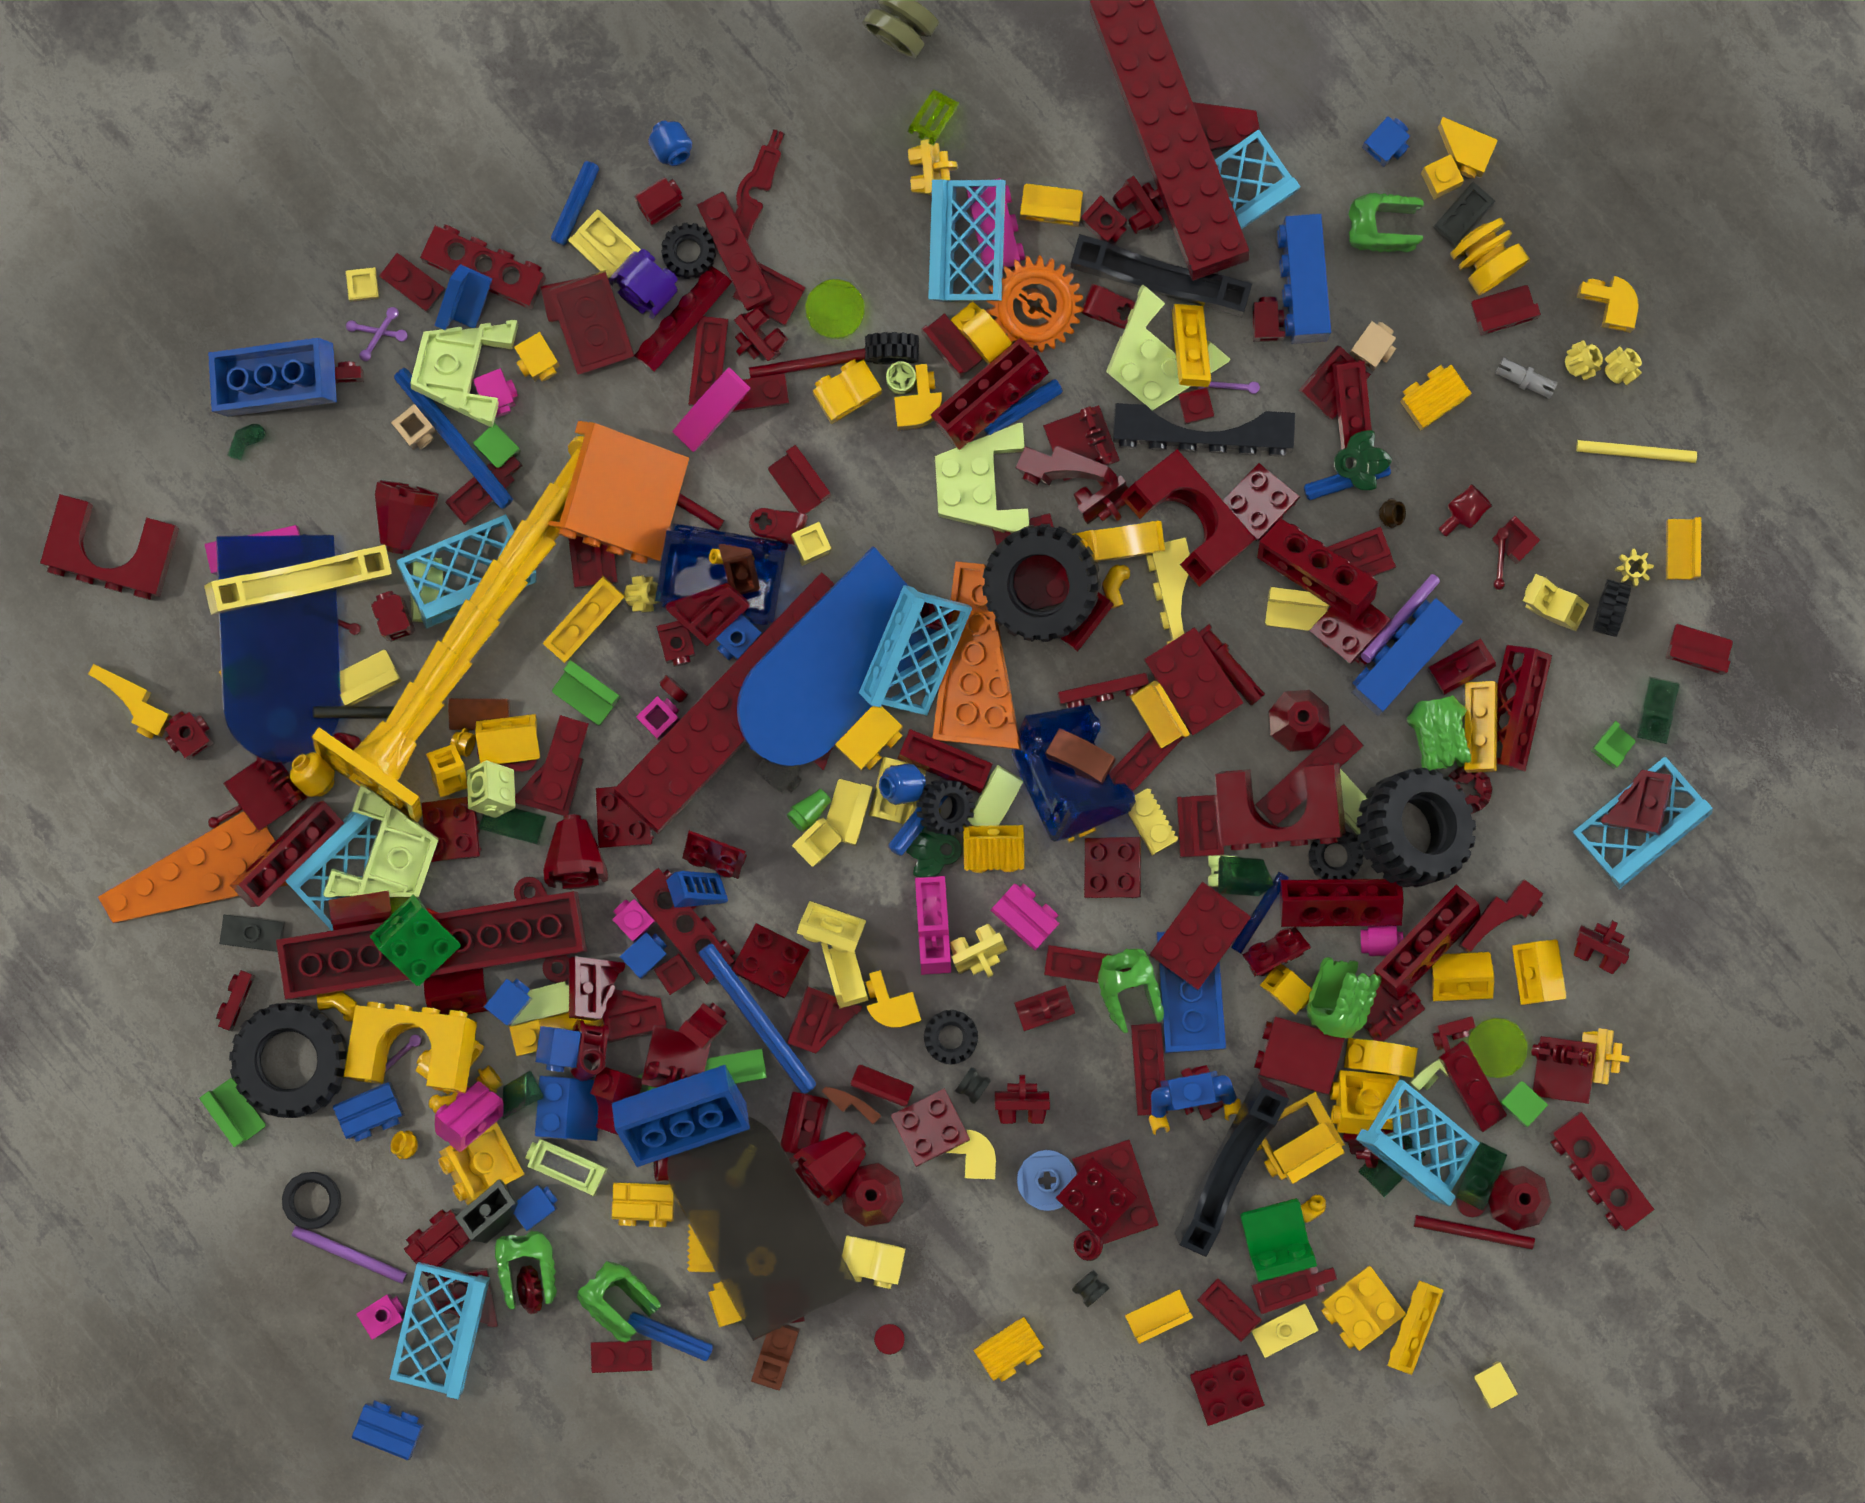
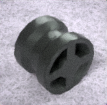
M971 1067L955 1091L958 1094L968 1096L969 1101L975 1105L992 1080L987 1077L982 1078L977 1074V1070Z
M1092 1270L1072 1288V1291L1083 1297V1303L1088 1308L1109 1287L1106 1283H1101L1098 1280V1274L1095 1270Z

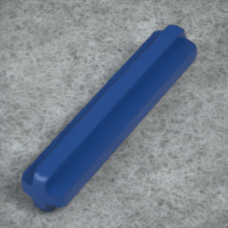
M590 161L583 163L551 235L552 241L559 245H566L598 174L599 166Z
M1054 379L1020 399L1003 412L993 423L989 424L984 429L985 433L991 435L1002 430L1057 397L1063 392L1061 385Z
M1390 466L1382 473L1376 474V480L1389 476L1391 474ZM1337 474L1306 484L1304 492L1308 500H1313L1354 487L1349 478H1344Z
M944 796V797L941 799L940 804H939V808H940L941 805L944 803V801L948 798V796ZM921 807L915 809L890 841L888 847L894 854L902 856L925 827L920 823L924 818L917 817V812L922 811Z
M632 1312L627 1321L637 1333L703 1361H707L712 1353V1344L639 1313Z

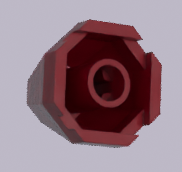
M386 480L377 482L375 502L380 543L386 546L388 552L403 554L404 550H410L437 506L439 493L418 486L416 488L409 487V484Z
M1311 690L1284 692L1268 711L1270 737L1288 752L1315 750L1331 731L1329 705ZM1305 714L1306 722L1299 721L1297 715Z
M566 815L563 817V820L556 823L543 868L544 881L548 887L556 888V882L562 883L563 889L572 890L595 887L599 885V879L603 883L608 881L607 867L591 827L586 819H581V815Z
M845 1131L802 1148L789 1161L791 1165L795 1162L798 1163L799 1167L795 1169L797 1176L815 1197L825 1196L827 1199L823 1203L828 1206L841 1196L866 1156L864 1150L866 1144L857 1133L851 1134Z
M880 1163L859 1166L841 1194L844 1213L864 1227L889 1223L904 1202L899 1177ZM867 1190H875L877 1198L872 1201L867 1200L865 1195Z
M1524 1166L1498 1172L1485 1193L1491 1217L1513 1231L1539 1225L1551 1205L1545 1178ZM1522 1193H1525L1524 1197L1527 1199L1525 1204H1521L1519 1201V1196Z

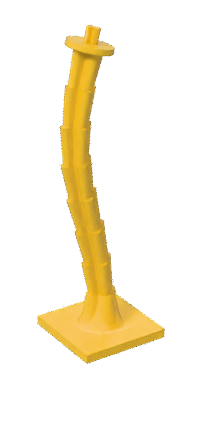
M576 436L569 443L568 452L571 458L555 482L549 483L525 521L521 520L497 561L493 559L469 600L465 599L442 641L438 640L414 682L410 681L386 722L381 721L354 750L348 748L320 727L312 736L316 753L322 756L334 770L359 787L360 784L366 785L416 823L422 817L420 798L400 784L398 780L417 745L415 743L417 738L442 709L444 699L473 663L470 661L501 623L498 621L528 584L527 578L556 545L555 540L559 536V529L548 524L549 521L560 522L584 436Z

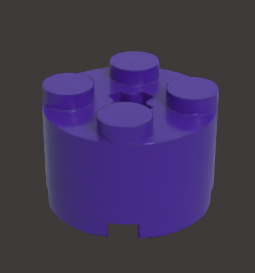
M642 248L639 252L633 251L611 275L609 282L612 286L615 283L618 284L620 290L617 293L631 307L641 314H644L646 310L649 311V318L654 319L678 292L675 285L678 278L669 269L664 268L662 270L654 263L655 258Z

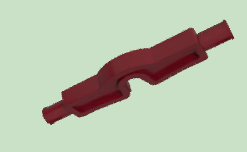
M773 129L768 145L761 146L752 171L742 179L737 190L736 201L738 207L735 215L747 240H749L753 227L763 211V204L751 198L749 193L753 189L764 190L765 192L771 190L775 172L781 158V152L778 149L785 134L781 131L778 134V130Z

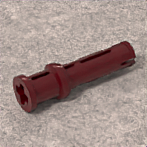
M1209 623L1198 633L1231 684L1252 706L1265 695V692L1257 686L1248 673L1228 652L1230 650L1228 648L1229 645L1219 640L1211 630L1212 626Z

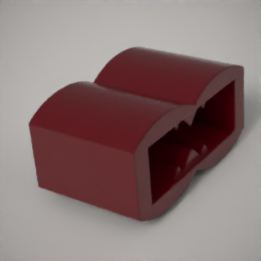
M662 177L634 196L637 206L651 227L682 207L680 201L684 199L680 188L673 178L668 181L665 177Z

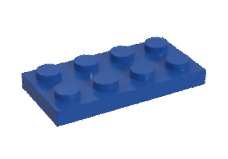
M1157 932V943L1165 932ZM1220 961L1198 991L1159 963L1161 1001L1164 1009L1165 1053L1226 1049Z

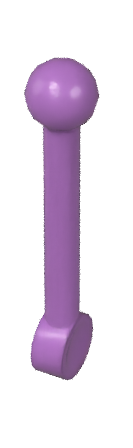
M390 307L387 309V317L366 350H362L359 354L362 361L370 360L371 351L392 319L398 317L399 311L397 308Z
M353 320L346 323V329L350 332L359 330L376 334L379 329L359 325ZM385 330L382 334L395 337L399 342H404L408 338L405 330H398L397 332Z
M1210 382L1208 386L1212 388L1248 390L1251 394H1256L1260 389L1257 382H1251L1249 385Z
M412 1035L409 1043L387 1062L385 1072L412 1047H418L421 1044V1038L418 1035Z

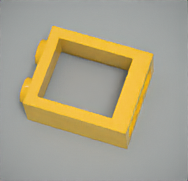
M1312 1092L1285 1107L1279 1118L1280 1120L1307 1105L1317 1125L1322 1122L1326 1123L1336 1142H1339L1341 1147L1345 1145L1334 1124L1331 1123V1119L1316 1092ZM1265 1137L1257 1151L1261 1149L1264 1151L1268 1159L1264 1161V1165L1271 1177L1273 1178L1277 1175L1279 1180H1283L1286 1178V1175L1274 1157L1273 1150Z

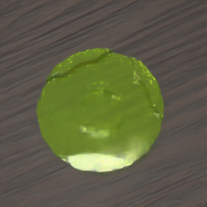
M840 279L826 280L817 285L809 293L805 304L806 318L811 328L820 336L829 339H843L853 334L861 325L865 314L864 300L859 291L851 283Z
M1492 1018L1481 1022L1472 1030L1467 1040V1044L1487 1077L1503 1078L1512 1075L1522 1067L1527 1057V1042L1524 1033L1516 1024L1507 1019Z

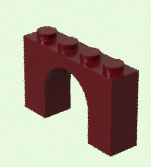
M1178 449L1135 481L1120 496L1139 519L1159 504L1167 501L1182 503L1196 513L1204 528V541L1180 566L1199 587L1238 557L1256 540L1229 509L1228 505L1222 501Z
M59 494L40 564L48 567L47 573L64 577L65 572L77 575L76 581L93 585L94 580L105 583L104 588L122 593L123 588L134 590L133 596L146 600H151L152 596L160 597L179 528L176 525L146 517L140 542L134 556L122 566L102 568L90 561L84 548V536L93 505L87 501Z
M1339 762L1310 764L1304 767L1307 806L1301 819L1294 825L1287 827L1272 825L1265 821L1257 812L1253 800L1251 769L1216 773L1222 846L1231 845V850L1249 849V844L1260 843L1261 848L1278 847V842L1290 841V846L1308 845V839H1319L1320 844L1337 843L1338 837L1346 834Z

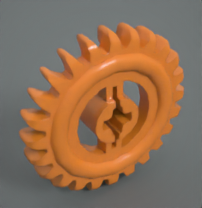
M1041 255L1037 257L1035 264H1032L1030 257L1026 256L1024 266L1014 259L1015 270L1013 271L1007 266H1003L1006 277L1002 278V301H986L994 305V307L987 309L986 312L991 316H996L994 318L995 322L1007 334L1011 342L1017 341L1021 337L1031 348L1037 345L1042 353L1047 343L1052 349H1055L1056 339L1065 343L1064 332L1074 333L1070 324L1080 323V319L1074 313L1082 312L1083 307L1075 303L1081 301L1083 295L1074 294L1079 289L1080 284L1078 282L1069 284L1074 274L1069 272L1063 276L1064 264H1060L1059 267L1054 269L1055 262L1053 258H1050L1048 263L1044 265ZM1030 284H1042L1049 287L1056 298L1055 312L1049 309L1048 300L1041 290L1030 288L1024 291L1022 288ZM989 285V290L991 292H993V286ZM1017 298L1020 301L1021 309L1027 317L1031 319L1043 317L1047 322L1038 326L1022 323L1015 316L1013 310L1014 299ZM1026 298L1033 301L1038 299L1042 309L1036 306L1030 308Z

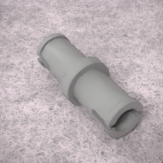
M1505 357L1501 359L1499 364L1509 368L1510 371L1498 366L1495 372L1496 375L1519 384L1518 388L1522 390L1527 388L1547 399L1551 398L1553 392L1543 388V385L1555 390L1557 381L1534 372V368L1530 366L1525 368Z

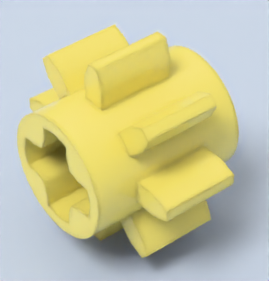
M1583 340L1573 344L1572 349L1567 351L1568 355L1565 358V365L1569 373L1575 377L1581 375L1583 380L1596 376V372L1601 370L1600 365L1603 362V357L1597 346L1593 344L1586 346Z
M1619 346L1605 358L1606 362L1609 363L1605 366V372L1614 383L1619 384L1623 381L1625 385H1628L1642 374L1638 369L1642 364L1641 358L1631 348H1626L1623 351Z
M1632 549L1629 558L1623 554L1619 556L1623 564L1616 567L1615 571L1622 572L1624 577L1621 579V583L1628 579L1632 581L1633 587H1637L1640 577L1646 582L1650 579L1646 571L1652 569L1654 565L1647 564L1645 559L1648 553L1639 556L1636 550ZM1638 562L1640 564L1638 567L1639 572L1631 574L1629 572L1630 564Z
M652 576L632 577L633 584L626 585L624 591L626 603L629 606H633V612L654 611L653 604L660 603L662 594L659 584L653 582Z

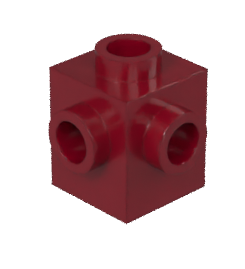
M181 711L168 720L170 725L165 730L169 736L165 740L175 753L180 751L185 759H192L214 744L206 733L210 728L200 714L195 717L191 712L185 714ZM190 729V735L185 738V732Z

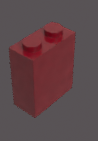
M1276 1016L1273 1017L1272 1022L1267 1021L1262 1035V1039L1267 1040L1264 1051L1258 1050L1254 1068L1259 1069L1257 1075L1329 1095L1345 1038L1324 1035L1318 1028Z

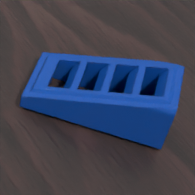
M679 871L674 872L666 880L675 908L722 904L728 901L721 876L718 873ZM703 883H705L708 893L705 892ZM711 883L714 885L716 894H714ZM695 884H697L699 893L696 891Z

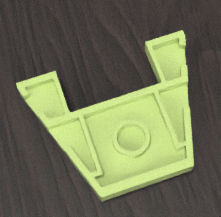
M1142 285L1138 291L1135 306L1131 309L1128 316V323L1124 333L1119 338L1106 372L1153 411L1190 386L1179 385L1176 354L1146 329V326L1165 303L1146 286ZM1207 341L1210 373L1227 364L1231 359L1214 344Z
M508 320L506 324L491 326V323L480 324L478 328L462 330V327H455L446 330L440 329L423 332L410 382L411 389L480 423L493 427L499 405L498 398L470 394L481 346L513 349L518 329L517 320Z
M1023 423L1014 424L991 435L969 442L960 450L954 448L935 456L939 517L975 526L976 524L986 526L1003 533L1005 531L1013 533L1026 526H1030L1028 508L997 510L994 454L1023 452L1025 447Z
M360 784L352 812L381 820V824L363 876L358 877L331 869L323 896H356L389 890L390 897H411L413 894L419 897L438 843V838L366 785Z

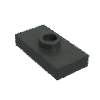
M1472 182L1433 228L1456 247L1495 203V200L1477 184Z
M223 914L219 944L278 952L276 940L282 939L284 922Z

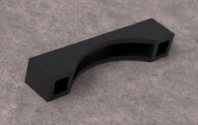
M1079 234L1070 266L1071 269L1137 288L1144 285L1151 292L1241 318L1243 317L1252 283L1218 274H1210L1192 281L1187 268L1151 259L1109 242Z
M1115 404L1113 443H1119V448L1136 449L1137 444L1149 445L1151 450H1167V446H1179V451L1196 452L1197 447L1209 448L1210 453L1218 454L1227 453V449H1239V454L1256 455L1258 450L1269 451V456L1285 457L1287 452H1292L1294 449L1295 413L1265 411L1254 420L1239 427L1223 431L1203 432L1172 424L1154 413L1147 405Z
M1256 1077L1175 1231L1180 1246L1207 1257L1220 1232L1230 1200L1245 1168L1261 1142L1276 1126L1289 1101L1284 1088L1261 1077Z

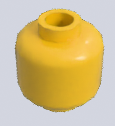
M311 752L297 756L292 762L290 779L306 796L320 797L327 794L333 787L335 771L322 756Z

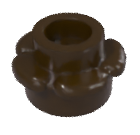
M1394 498L1388 499L1379 509L1380 520L1385 526L1390 528L1401 525L1406 517L1404 504L1396 501Z

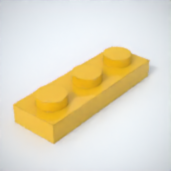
M1174 304L1171 311L1179 385L1208 387L1211 382L1204 308L1198 305Z
M602 576L542 644L565 663L621 602L625 595Z
M1495 681L1465 683V707L1467 710L1465 713V738L1467 739V747L1471 754V762L1464 763V770L1467 773L1493 772L1497 769V683Z
M1419 1280L1416 1289L1412 1293L1407 1314L1401 1322V1330L1396 1343L1390 1351V1359L1387 1366L1410 1375L1413 1374L1444 1292L1443 1289Z

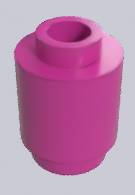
M1368 926V929L1360 930L1361 954L1369 953V956H1387L1403 940V931L1397 932V926Z

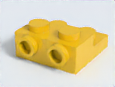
M1340 1070L1337 1081L1332 1082L1330 1089V1100H1336V1105L1332 1106L1331 1123L1337 1124V1132L1359 1134L1361 1129L1368 1131L1398 1082L1399 1076ZM1399 1099V1109H1401V1099ZM1392 1118L1386 1120L1382 1129L1393 1130Z
M497 1122L462 1152L457 1151L451 1145L439 1152L441 1158L438 1159L440 1168L446 1175L451 1174L455 1182L452 1188L456 1198L459 1201L464 1200L467 1205L471 1204L499 1179L507 1185L525 1175Z
M1370 1265L1321 1301L1325 1306L1321 1310L1323 1315L1331 1325L1337 1322L1343 1330L1339 1334L1341 1339L1349 1349L1355 1346L1358 1351L1406 1315L1405 1311Z

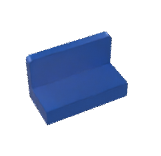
M460 264L449 279L434 326L446 330L452 320L475 328L479 322L492 279Z

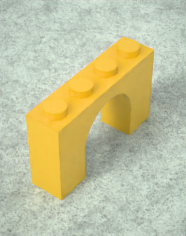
M367 1002V1006L355 1005L343 1077L357 1082L383 1084L388 1053L393 1041L406 1030L422 1028L431 1043V1059L426 1086L438 1091L466 1094L477 1022L467 1018L468 1013L450 1010L449 1015L440 1014V1010L422 1007V1012L412 1011L413 1007L395 1004L394 1009H387L385 1004L378 1002Z

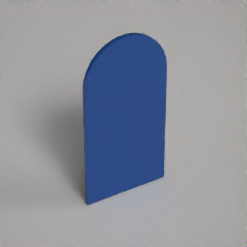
M872 546L761 658L746 676L738 696V723L750 749L766 760L786 766L812 762L826 754L872 707L859 694V691L904 585L908 586L894 570V567L887 562L875 547ZM926 627L929 636L938 631ZM921 629L911 634L909 638L910 646L924 639ZM928 645L914 653L917 661L929 650ZM910 656L899 662L897 667L899 673L913 666Z

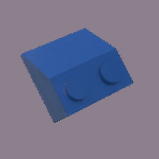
M540 1076L535 1136L597 1141L598 1103L595 1096L590 1094L595 1080L580 1081L576 1078Z

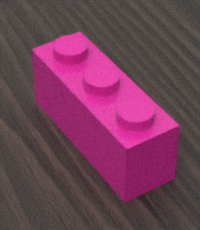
M1005 185L1003 266H1007L1013 271L1015 270L1014 259L1018 260L1021 264L1020 261L1025 260L1022 243L1016 244L1014 232L1019 231L1015 214L1009 215L1007 203H1011L1012 199L1009 186ZM988 187L980 195L988 206L996 199V187ZM966 189L967 199H969L972 194ZM977 200L970 206L971 216L975 221L985 211ZM989 215L979 226L989 235L995 229V220ZM975 230L979 246L984 241V239ZM989 245L980 253L982 261L987 266L994 259V250Z

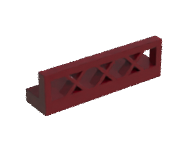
M1506 645L1497 684V742L1501 741L1503 745L1501 757L1497 758V765L1506 766L1518 771H1526L1552 655L1534 648ZM1515 653L1524 654L1522 666L1515 671L1512 666ZM1514 682L1517 687L1516 692L1508 700L1506 690ZM1507 711L1510 716L1509 723L1501 729L1499 725L1500 716Z

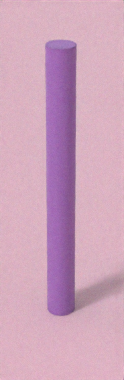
M1431 574L1391 619L1389 624L1363 651L1361 658L1365 662L1370 663L1440 583L1436 575Z
M295 1226L293 1230V1237L403 1284L406 1278V1272L298 1226Z

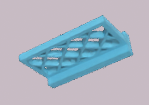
M1257 130L1215 159L1219 173H1221L1222 162L1225 160L1240 161L1237 177L1220 175L1222 179L1236 181L1234 198L1229 197V199L1233 202L1232 206L1241 230L1297 192L1301 187L1296 179L1292 178L1260 130ZM1256 139L1264 149L1262 160L1245 157L1247 145ZM1242 149L1241 156L1234 155ZM1266 155L1269 156L1272 162L1266 161ZM1244 162L1261 165L1258 181L1241 178ZM1264 166L1276 167L1283 178L1275 184L1262 182ZM1240 182L1257 185L1255 198L1250 201L1237 199ZM1261 186L1268 187V189L1260 193ZM1236 203L1244 204L1242 207L1235 211Z
M932 180L929 300L939 302L1002 301L1005 180ZM957 187H965L972 194L963 206L956 201ZM988 187H996V199L988 206L980 195ZM977 200L985 211L974 221L966 211ZM963 215L971 226L960 236L955 230V222ZM990 215L995 220V229L987 235L979 225ZM976 230L984 241L973 251L965 241ZM962 245L970 256L959 266L954 260V252ZM989 245L994 250V259L987 266L978 255ZM975 260L983 271L972 281L964 271ZM961 275L969 286L961 294H953L954 281ZM987 275L993 280V294H984L977 286Z
M506 514L396 560V564L421 613V619L426 629L455 617L465 599L469 600L482 579L473 575L478 562L488 566L492 562V560L481 557L485 544L502 549L501 554L514 533ZM501 525L504 526L508 534L504 543L488 538L491 529ZM472 538L482 542L477 555L461 550L465 540ZM441 550L454 553L450 566L433 561L436 553ZM458 555L474 560L469 574L453 568ZM417 561L427 566L422 578L409 574L406 565ZM431 567L447 572L442 585L426 580ZM536 570L527 578L528 584L526 586L536 583ZM453 574L467 579L464 588L457 591L447 588L446 585L450 575ZM414 582L419 583L418 589L416 588ZM423 585L439 591L436 600L427 604L423 603L420 596Z
M904 585L859 694L872 706L881 708V705L928 715L972 611V607L968 604L921 593L914 587ZM924 603L933 604L936 612L922 619L920 612ZM953 610L960 611L957 620L947 625L944 615ZM939 619L943 628L929 636L925 626ZM921 629L924 639L910 646L909 638L911 634ZM946 635L948 639L946 647L936 652L932 643ZM928 645L931 656L917 662L914 653ZM910 656L913 666L899 673L897 669L899 662ZM935 662L937 666L935 673L924 679L921 669ZM917 673L920 682L906 689L903 679ZM898 683L902 692L892 698L885 697L888 688ZM924 689L925 697L922 704H913L910 696Z
M1666 756L1647 770L1658 772L1665 766L1673 775L1670 789V807H1666L1665 812H1670L1669 823L1661 827L1660 835H1653L1649 838V834L1646 833L1645 843L1641 846L1627 845L1628 829H1625L1624 845L1606 843L1607 827H1618L1603 825L1602 822L1597 821L1605 814H1608L1619 801L1618 798L1626 789H1629L1632 784L1573 831L1574 836L1612 878V882L1619 890L1712 814L1713 808L1701 798ZM1677 780L1682 787H1675V781ZM1687 792L1695 802L1687 808L1673 807L1674 793ZM1673 812L1680 813L1672 820ZM1590 826L1604 827L1602 843L1589 842L1582 833ZM1594 847L1602 848L1601 855ZM1605 848L1623 850L1622 861L1613 869L1604 859ZM1627 850L1634 851L1626 857Z
M350 812L342 820L344 824L286 880V883L331 931H333V925L324 914V901L346 896H323L325 880H328L329 875H325L326 863L331 858L343 859V872L347 873L348 859H364L365 870L370 856V838L375 839L377 835L370 834V824L374 818L356 812ZM366 827V834H359ZM353 838H365V855H348V843ZM344 847L343 855L337 854ZM321 869V875H314ZM309 879H321L320 896H307L300 887ZM312 900L320 901V909Z
M1398 1080L1369 1130L1361 1129L1356 1137L1357 1141L1431 1201L1451 1206L1456 1196L1451 1191L1480 1144L1403 1080ZM1403 1092H1406L1408 1094L1409 1107L1399 1109V1099ZM1426 1109L1428 1122L1418 1125L1417 1111ZM1409 1113L1411 1127L1401 1130L1400 1116ZM1392 1118L1393 1133L1384 1134L1381 1129L1386 1120ZM1444 1124L1446 1126L1447 1138L1437 1140L1436 1126ZM1428 1129L1430 1143L1420 1145L1419 1131ZM1411 1134L1412 1148L1404 1150L1402 1136ZM1463 1139L1467 1145L1462 1154L1456 1156L1455 1142ZM1447 1144L1448 1158L1439 1161L1438 1147ZM1430 1149L1431 1163L1422 1165L1421 1152ZM1449 1165L1450 1174L1446 1181L1443 1182L1440 1176V1167Z
M421 1262L417 1263L391 1370V1380L447 1394L446 1397L457 1400L460 1398L464 1390L490 1277L482 1275L476 1277ZM422 1271L434 1274L440 1285L426 1292L420 1282ZM442 1276L450 1279L444 1281ZM455 1280L468 1283L466 1294L458 1299H455L447 1286ZM443 1288L451 1303L437 1310L429 1295ZM419 1289L422 1295L416 1298L417 1291ZM425 1299L433 1314L419 1321L413 1311L414 1304ZM464 1300L463 1308L461 1309L458 1303ZM454 1306L460 1316L458 1324L448 1328L440 1314ZM436 1317L444 1332L431 1339L422 1324ZM412 1318L415 1324L409 1327ZM418 1328L426 1342L413 1350L406 1340L407 1333ZM457 1329L456 1337H454L451 1332ZM447 1335L453 1344V1349L451 1353L442 1357L434 1342ZM429 1346L437 1361L424 1368L415 1353ZM405 1347L408 1353L402 1356ZM411 1356L419 1371L412 1376L398 1373L400 1363ZM450 1358L449 1366H447L445 1360ZM440 1364L446 1373L444 1385L432 1382L427 1371ZM420 1375H422V1376L424 1377V1379H420V1378H417V1377L420 1376Z

